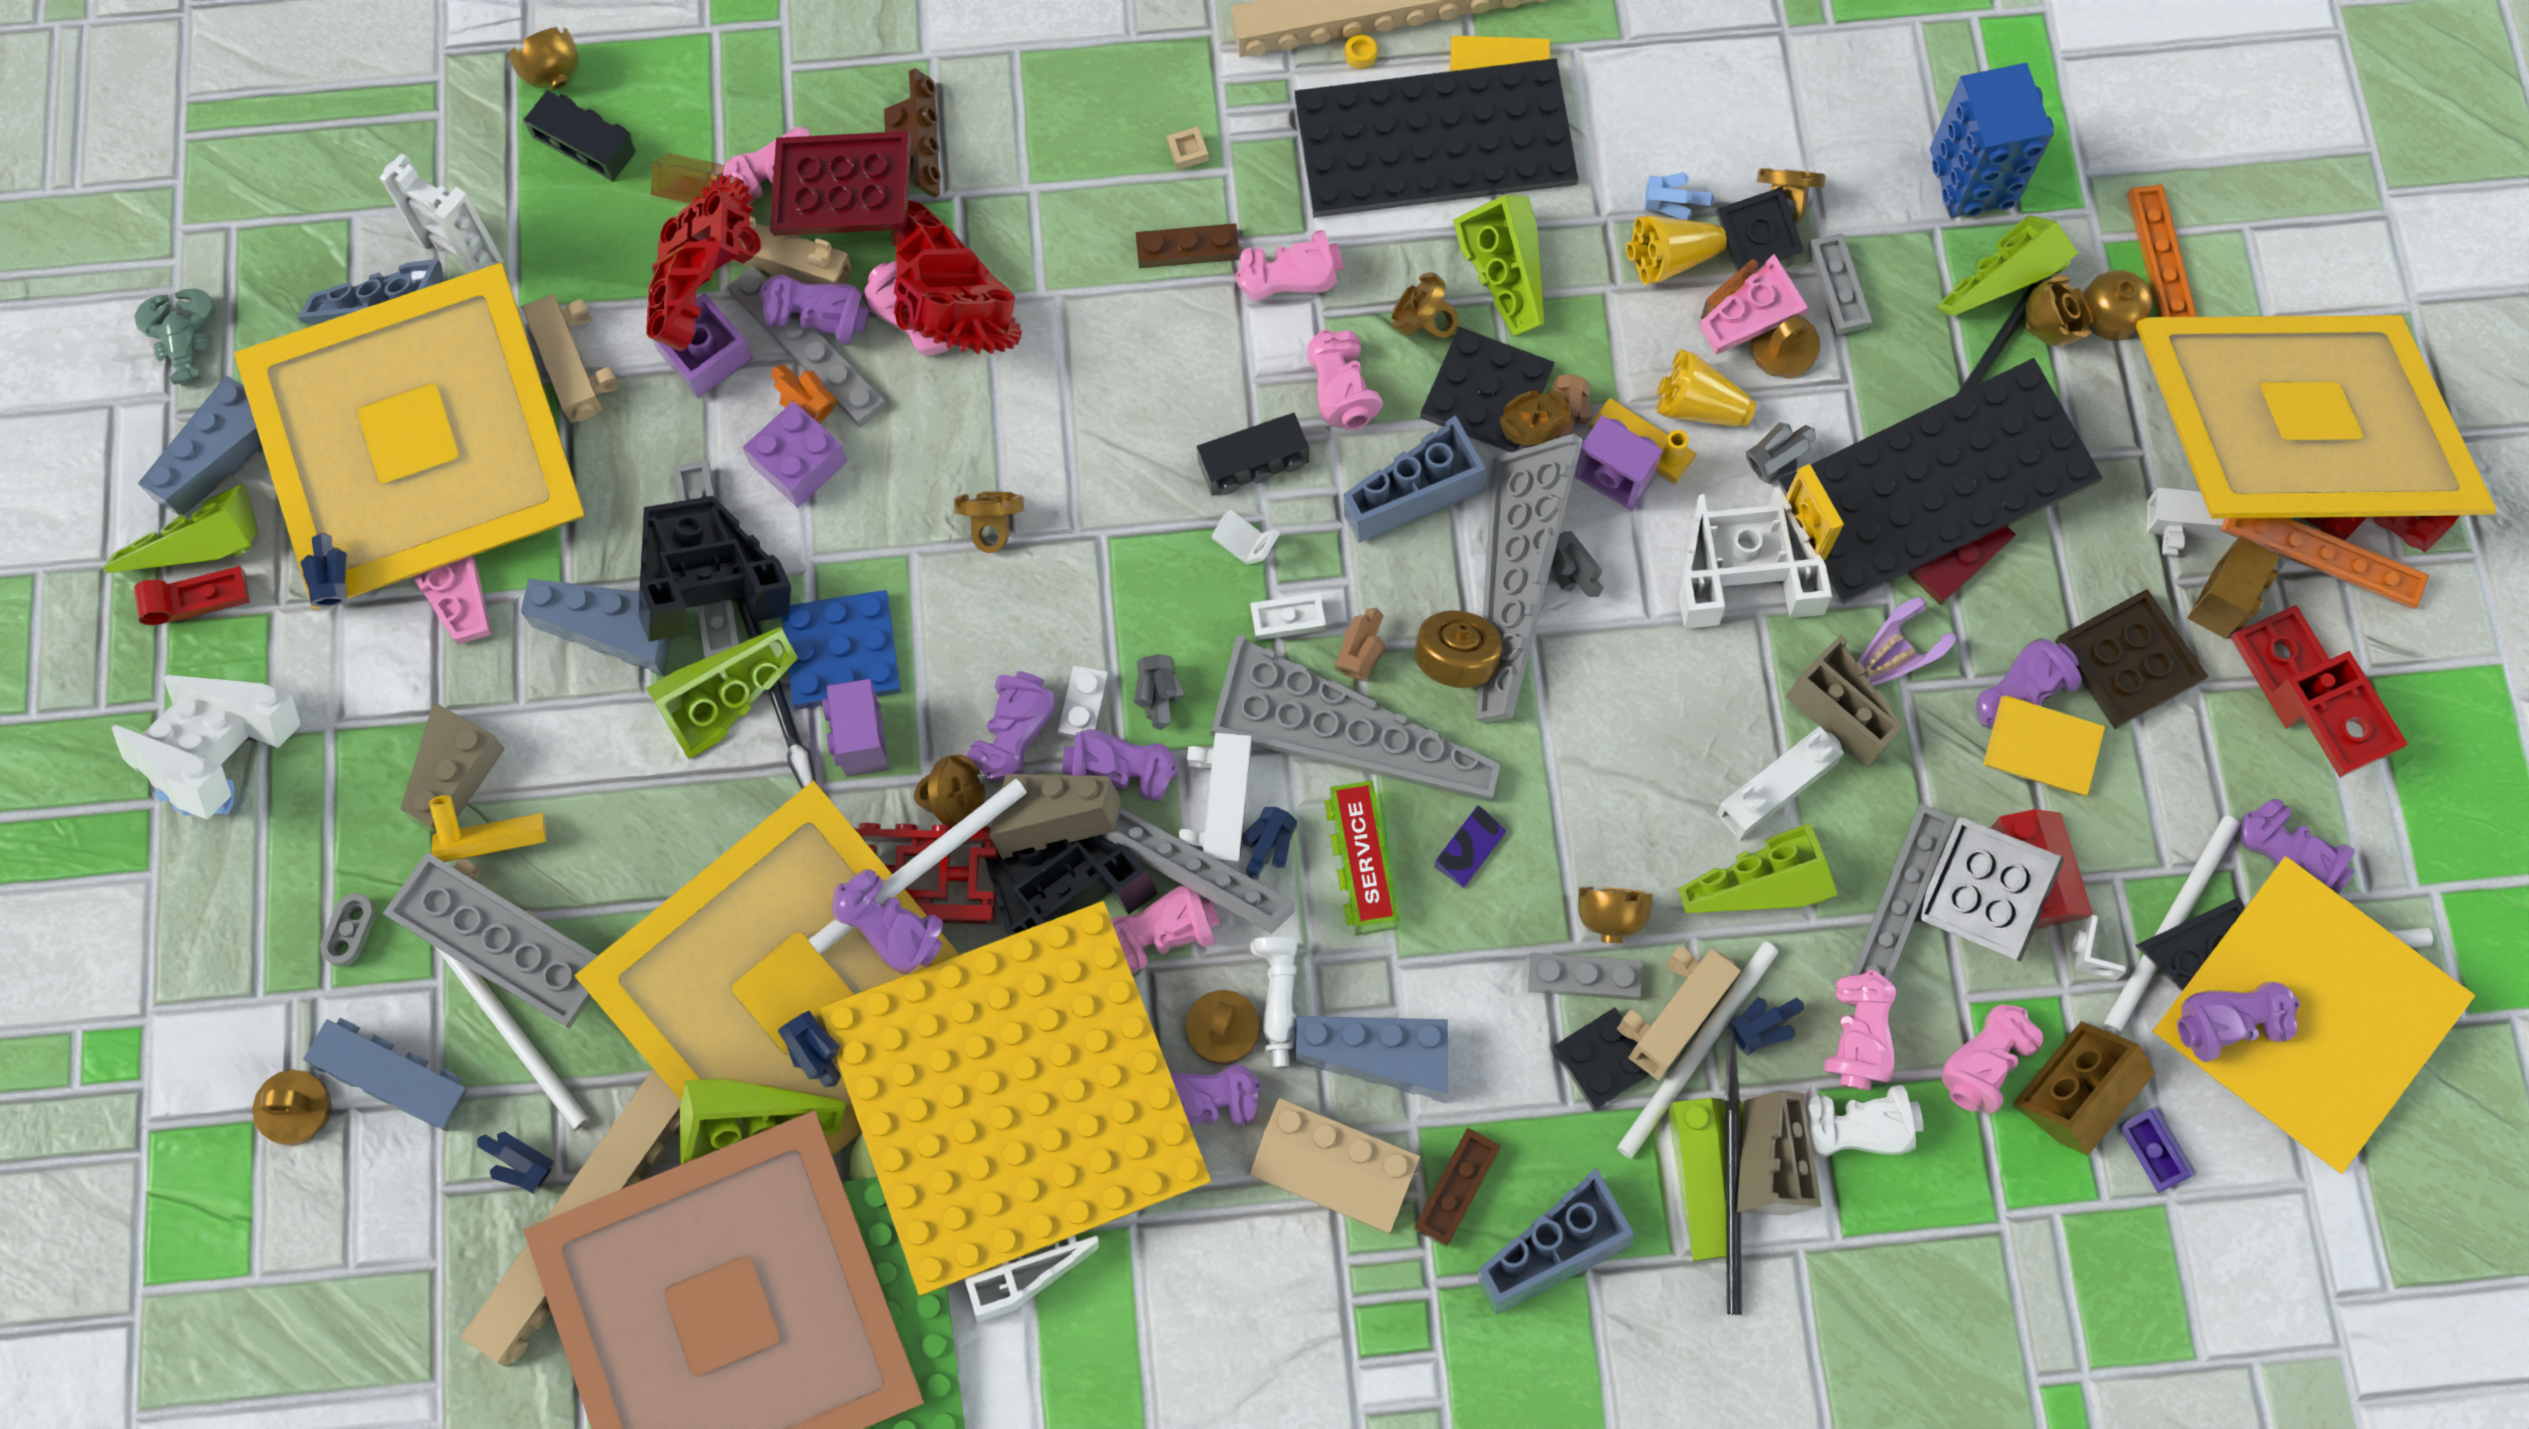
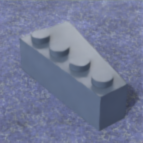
M226 375L138 482L140 487L155 502L178 516L184 515L217 489L216 484L227 475L231 474L233 476L243 468L241 464L257 451L259 453L263 452L244 385Z
M1456 415L1446 421V426L1436 433L1432 431L1422 438L1421 443L1408 453L1404 451L1395 457L1394 462L1384 470L1378 469L1343 494L1344 516L1358 543L1485 491L1486 467Z
M528 579L521 613L531 627L570 642H578L596 652L615 656L628 664L644 667L657 675H664L671 638L648 641L639 619V592Z
M1297 1016L1296 1063L1340 1075L1346 1074L1363 1079L1365 1082L1383 1084L1397 1088L1399 1091L1431 1097L1432 1100L1445 1103L1448 1095V1019Z
M339 1018L337 1023L326 1019L303 1059L311 1068L322 1073L326 1071L340 1082L355 1088L357 1086L363 1089V1092L384 1103H391L407 1114L443 1131L446 1130L467 1092V1089L460 1085L463 1078L446 1069H442L440 1074L426 1068L429 1061L414 1053L408 1052L406 1057H403L392 1051L393 1043L377 1035H373L372 1039L369 1040L357 1034L360 1027L345 1019Z
M1597 1167L1574 1189L1572 1188L1561 1197V1200L1549 1211L1532 1222V1225L1519 1237H1515L1479 1268L1478 1283L1496 1315L1632 1247L1635 1234Z

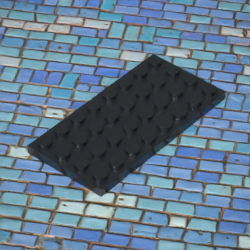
M1557 58L1294 90L1313 218L1577 185L1578 172Z
M2035 358L1811 464L1844 523L1826 560H1824L1828 577L1843 604L2101 482L2103 478ZM1797 471L1779 479V485L1785 496Z

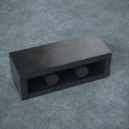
M546 90L524 118L532 138L614 182L636 153L631 141V134L619 124L611 125L605 122L598 113L591 109L586 111L581 109L574 101L563 94L557 96Z
M1295 412L1196 446L1197 461L1211 496L1219 493L1222 495L1233 493L1242 485L1251 482L1262 483L1270 479L1274 474L1285 470L1286 472H1294L1301 469L1306 463H1309V446Z

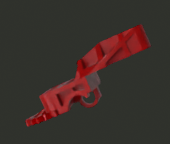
M722 175L719 181L713 179L710 188L703 187L702 198L696 196L694 198L695 202L682 209L677 217H670L664 223L660 232V240L658 241V260L652 264L653 278L649 282L646 326L648 338L678 351L685 350L690 345L694 336L695 318L700 316L702 308L696 306V291L699 286L711 280L713 271L734 259L744 264L761 250V240L756 231L750 227L749 213L753 211V206L749 205V202L753 196L748 193L750 187L744 184V180L733 175L728 177ZM739 238L744 242L746 249L741 245Z
M908 200L907 230H891L892 246L896 247L895 263L897 276L894 294L897 297L894 314L898 327L903 331L914 330L923 332L922 337L924 338L934 337L933 343L946 342L947 348L951 349L954 346H959L963 352L971 348L977 354H980L981 349L994 354L995 349L1000 352H1005L1006 348L1014 349L1015 344L1018 345L1020 342L1022 330H1020L1021 325L1015 323V318L1012 317L1016 298L1013 292L992 275L970 248H966L954 232L921 203Z

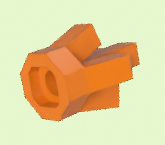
M784 364L773 367L771 377L775 380L774 387L781 393L780 405L787 407L794 401L819 424L832 413L837 404V399L825 388L814 370L803 371L799 378Z

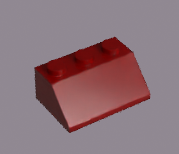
M2033 809L2000 816L1991 826V829L2065 858L2035 929L2084 920L2093 915L2062 814L2060 812Z

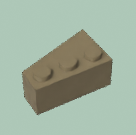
M1841 634L1797 678L1786 698L1816 724L1821 726L1823 730L1832 733L1843 747L1869 768L1891 745L1904 726L1880 690H1874L1864 675L1866 672L1861 662L1856 663L1846 648L1847 641Z
M433 702L400 809L413 822L436 834L437 831L429 801L437 796H450L456 817L458 818L505 748L493 734Z
M1006 774L1002 789L1016 778L1026 789L1027 793L994 818L989 836L1001 858L1005 859L1013 857V852L1031 847H1034L1035 851L1047 848V843L1063 839L1073 842L1113 832L1121 800L1110 776Z
M1777 1091L1744 1100L1737 1212L1788 1215L1822 1207L1804 1093Z

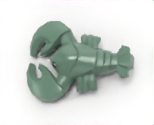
M183 289L175 293L177 299L190 300L188 303L182 300L177 301L182 310L192 315L190 318L176 311L169 313L170 305L165 304L170 301L168 295H157L145 300L135 313V324L138 330L146 336L161 340V342L155 343L152 349L155 350L154 354L157 356L158 361H162L167 357L172 361L176 371L169 378L173 385L187 386L194 384L195 380L201 379V371L193 368L196 357L195 351H207L209 349L210 334L198 332L211 321L216 313L215 301L206 292L199 289Z

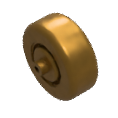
M1458 610L1442 611L1431 615L1421 624L1415 644L1414 656L1418 667L1432 680L1450 687L1472 688L1485 684L1496 674L1502 655L1503 641L1498 630L1489 621L1476 614Z

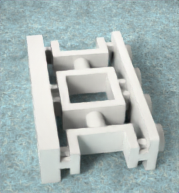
M403 153L385 167L380 180L420 246L426 249L432 243L439 251L444 248L462 261L468 273L500 262L504 263L467 193L455 187L449 194L442 185L438 188L434 187L419 177L409 157Z

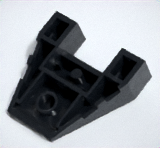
M714 496L644 507L639 585V619L649 642L684 636L686 608L744 598L754 622L789 616L791 584L781 562L773 554L769 556L760 548V541L753 534L748 536L740 528V522Z
M1102 835L1073 842L1063 839L1047 843V848L1035 851L1034 847L1015 851L1013 852V857L1005 859L1001 858L999 852L998 858H985L1008 937L1088 907L1108 892L1128 915L1158 894L1148 871L1131 851L1120 843L1114 844L1104 839Z

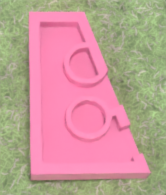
M1774 254L1756 274L1753 273L1748 277L1744 285L1732 296L1729 295L1701 320L1699 328L1717 355L1779 327L1793 316L1800 315L1802 317L1806 315L1808 306Z
M475 556L413 576L414 581L458 645L493 635Z

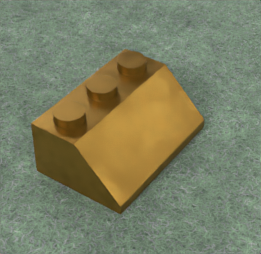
M2080 1021L2014 1101V1105L2058 1143L2088 1156L2156 1072L2139 1044Z

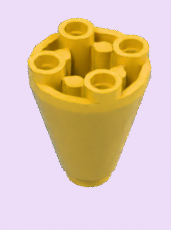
M1655 215L1639 216L1634 221L1632 241H1628L1626 244V255L1629 261H1634L1643 285L1656 284L1723 252L1727 243L1726 234L1720 225L1715 226L1712 223Z
M1679 349L1672 362V368L1674 369L1669 377L1663 376L1658 385L1656 395L1661 396L1657 404L1656 413L1666 418L1737 427L1738 425L1746 427L1754 415L1756 402L1750 400V396L1697 354Z

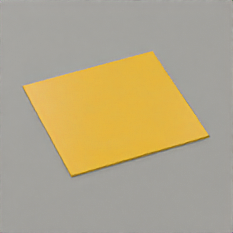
M2284 856L2152 1032L2342 1175L2476 995L2294 861ZM2273 981L2286 986L2300 1002V1006L2296 1011L2297 1032L2292 1039L2286 1042L2281 1041L2280 1043L2270 1041L2264 1036L2262 1025L2258 1024L2256 1028L2259 1036L2256 1040L2247 1041L2241 1039L2236 1043L2223 1046L2219 1057L2206 1063L2197 1058L2191 1048L2183 1044L2177 1029V1020L2182 1018V1004L2187 998L2198 992L2214 990L2240 993L2250 992L2265 982Z

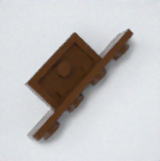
M917 68L909 70L910 98L884 109L885 132L909 131L912 137L910 166L913 165L914 184L917 188L935 198L940 196L941 180L938 160L936 86L930 77Z

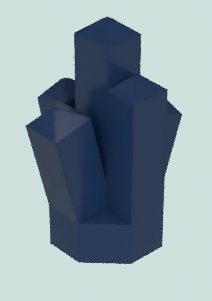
M320 532L312 537L313 555H307L300 564L309 589L311 606H338L348 602L345 583L347 553L333 547L331 536Z
M1276 806L1264 807L1259 819L1243 833V844L1250 848L1255 846L1245 873L1249 878L1258 879L1265 864H1269L1272 855V865L1276 868H1285L1290 840L1298 822L1289 812Z
M1757 997L1742 1015L1728 1023L1730 1031L1735 1033V1042L1740 1050L1747 1056H1750L1760 1049L1792 1041L1796 1033L1794 1028L1790 1024L1782 1027L1779 1026L1804 1010L1803 1001L1796 997L1778 1008L1774 1007L1762 1014L1767 1009L1768 1004L1765 999Z
M810 1010L795 1017L778 1030V1033L787 1045L794 1067L802 1068L809 1079H819L824 1087H834L838 1084L841 1074L830 1058L837 1056L840 1046L817 1023Z
M505 1131L497 1134V1141L486 1134L477 1138L478 1148L513 1168L495 1165L489 1171L491 1178L521 1187L533 1195L542 1186L555 1164L554 1160Z

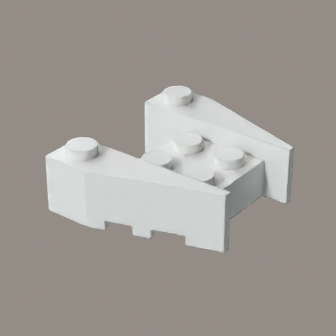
M1774 487L1768 506L1707 511L1705 495H1699L1693 515L1679 592L1684 629L1720 625L1725 609L1722 587L1774 581L1783 582L1789 618L1825 615L1832 598L1826 564L1820 554L1817 555L1809 542L1810 537L1804 527L1801 528L1791 512L1792 507L1780 487Z
M166 675L164 681L172 702V706L142 735L118 725H114L111 729L122 759L137 772L141 771L150 780L151 785L158 791L162 790L169 797L170 802L178 809L208 820L232 796L221 764L248 737L279 748L301 725L292 694L263 683Z
M1075 1236L1001 1264V1267L965 1278L977 1323L1018 1309L1099 1249L1098 1237L1094 1236L1076 1242Z

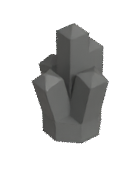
M1779 422L1757 445L1746 451V459L1751 469L1765 483L1777 475L1797 470L1798 460L1796 458L1810 449V442L1816 439L1815 429L1804 425L1795 432H1792L1790 424Z
M1564 531L1559 534L1551 567L1561 589L1572 591L1578 584L1588 597H1599L1603 586L1599 583L1598 578L1603 570L1572 531Z
M1158 654L1143 657L1137 661L1138 679L1134 703L1142 708L1145 707L1146 718L1152 720V727L1163 730L1171 724L1169 702L1178 703L1184 693L1176 676L1175 661L1171 656Z

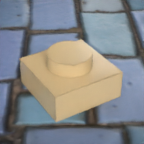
M1198 126L1167 135V144L1177 170L1209 161V154Z

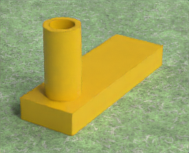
M1611 398L1608 399L1590 423L1589 429L1592 430L1601 415L1608 419L1619 420L1629 431L1640 437L1645 436L1652 439L1663 450L1656 473L1675 485L1696 456L1695 452L1687 448L1689 438L1684 431L1673 430L1667 435Z
M437 796L429 801L437 831L436 834H432L431 852L433 856L443 862L546 842V822L543 812L460 829L450 796Z

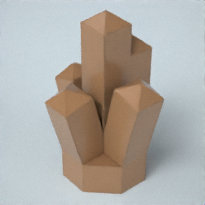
M1573 374L1560 375L1554 380L1553 391L1565 397L1571 412L1569 424L1555 439L1572 434L1574 420L1576 423L1585 425L1592 418L1589 401L1591 385L1583 377Z
M1378 608L1366 609L1364 615L1354 616L1350 628L1346 629L1343 645L1335 664V670L1358 681H1368L1372 668L1386 649L1381 638L1376 636L1384 616Z

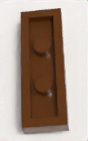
M1236 223L1136 232L1139 268L1240 260Z
M1467 1127L1413 1230L1447 1248L1501 1145Z

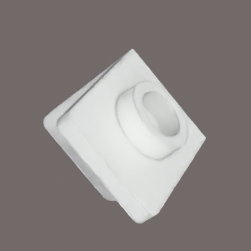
M1228 510L1213 532L1212 539L1243 563L1249 565L1263 561L1266 558L1280 532L1274 529L1261 533L1234 511Z
M2091 915L2083 922L2081 930H2077L2074 936L2072 951L2077 952L2074 970L2110 980H2117L2126 973V966L2090 957L2098 916Z

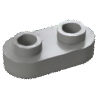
M353 893L343 897L336 905L320 944V951L324 959L334 966L346 967L353 964L363 950L376 918L374 904L364 895ZM358 910H363L362 917L358 920H353L354 913ZM344 944H348L347 952L340 955L338 953L339 948Z

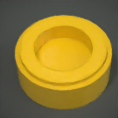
M1359 34L1352 36L1346 42L1345 60L1350 66L1356 69H1366L1376 62L1378 47L1373 38L1368 35Z

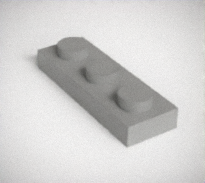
M1843 233L1810 240L1808 245L1809 252L1836 334L1840 335L1870 328L1872 319Z
M1530 953L1528 992L1639 1000L1641 997L1642 961Z

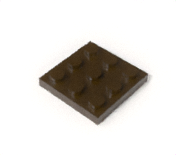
M2148 589L2061 634L2055 640L2057 645L2062 643L2075 654L2079 662L2077 669L2083 684L2115 730L2199 685L2209 677Z

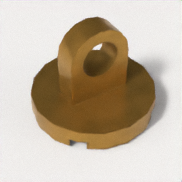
M1760 168L1757 175V182L1772 184V190L1782 187L1786 199H1791L1794 202L1795 213L1792 217L1795 224L1800 222L1805 215L1809 187H1825L1826 181L1825 173Z
M1425 273L1418 278L1421 283L1417 287L1411 285L1399 298L1392 313V319L1395 320L1391 323L1392 328L1404 336L1413 334L1420 328L1433 338H1447L1457 330L1459 317L1456 310L1442 299L1446 288L1445 280L1436 273ZM1438 312H1442L1446 317V325L1443 330H1439L1435 325V316Z
M1800 315L1793 316L1779 327L1751 339V355L1756 365L1769 375L1775 376L1776 374L1784 376L1783 378L1792 379L1805 374L1813 367L1820 351V337L1815 327Z
M1532 390L1516 396L1507 403L1503 409L1504 415L1500 417L1501 427L1506 438L1516 444L1532 446L1554 440L1556 436L1565 430L1570 422L1571 412L1565 397L1552 390H1547L1548 394H1539V390Z
M987 491L977 494V498L969 500V495L967 494L959 495L954 499V512L960 515L971 516L973 543L979 550L986 553L997 552L1007 544L1010 534L1009 514L1019 513L1025 509L1024 496L1022 494H1013V492ZM985 526H992L998 531L999 539L997 543L991 544L984 539L983 529Z
M962 754L942 757L934 764L930 775L921 779L914 791L915 803L927 812L934 813L943 825L955 826L985 801L984 783L980 784L978 777L981 774L979 767L971 758Z
M1217 990L1206 993L1195 1001L1187 1014L1185 1029L1189 1044L1197 1056L1211 1064L1228 1065L1245 1058L1252 1052L1258 1042L1260 1022L1256 1009L1246 997L1235 991Z
M292 1069L279 1072L264 1082L255 1096L252 1107L253 1119L263 1136L276 1144L295 1146L307 1143L314 1138V1135L320 1129L325 1127L329 1120L332 1104L330 1092L321 1080L307 1071Z

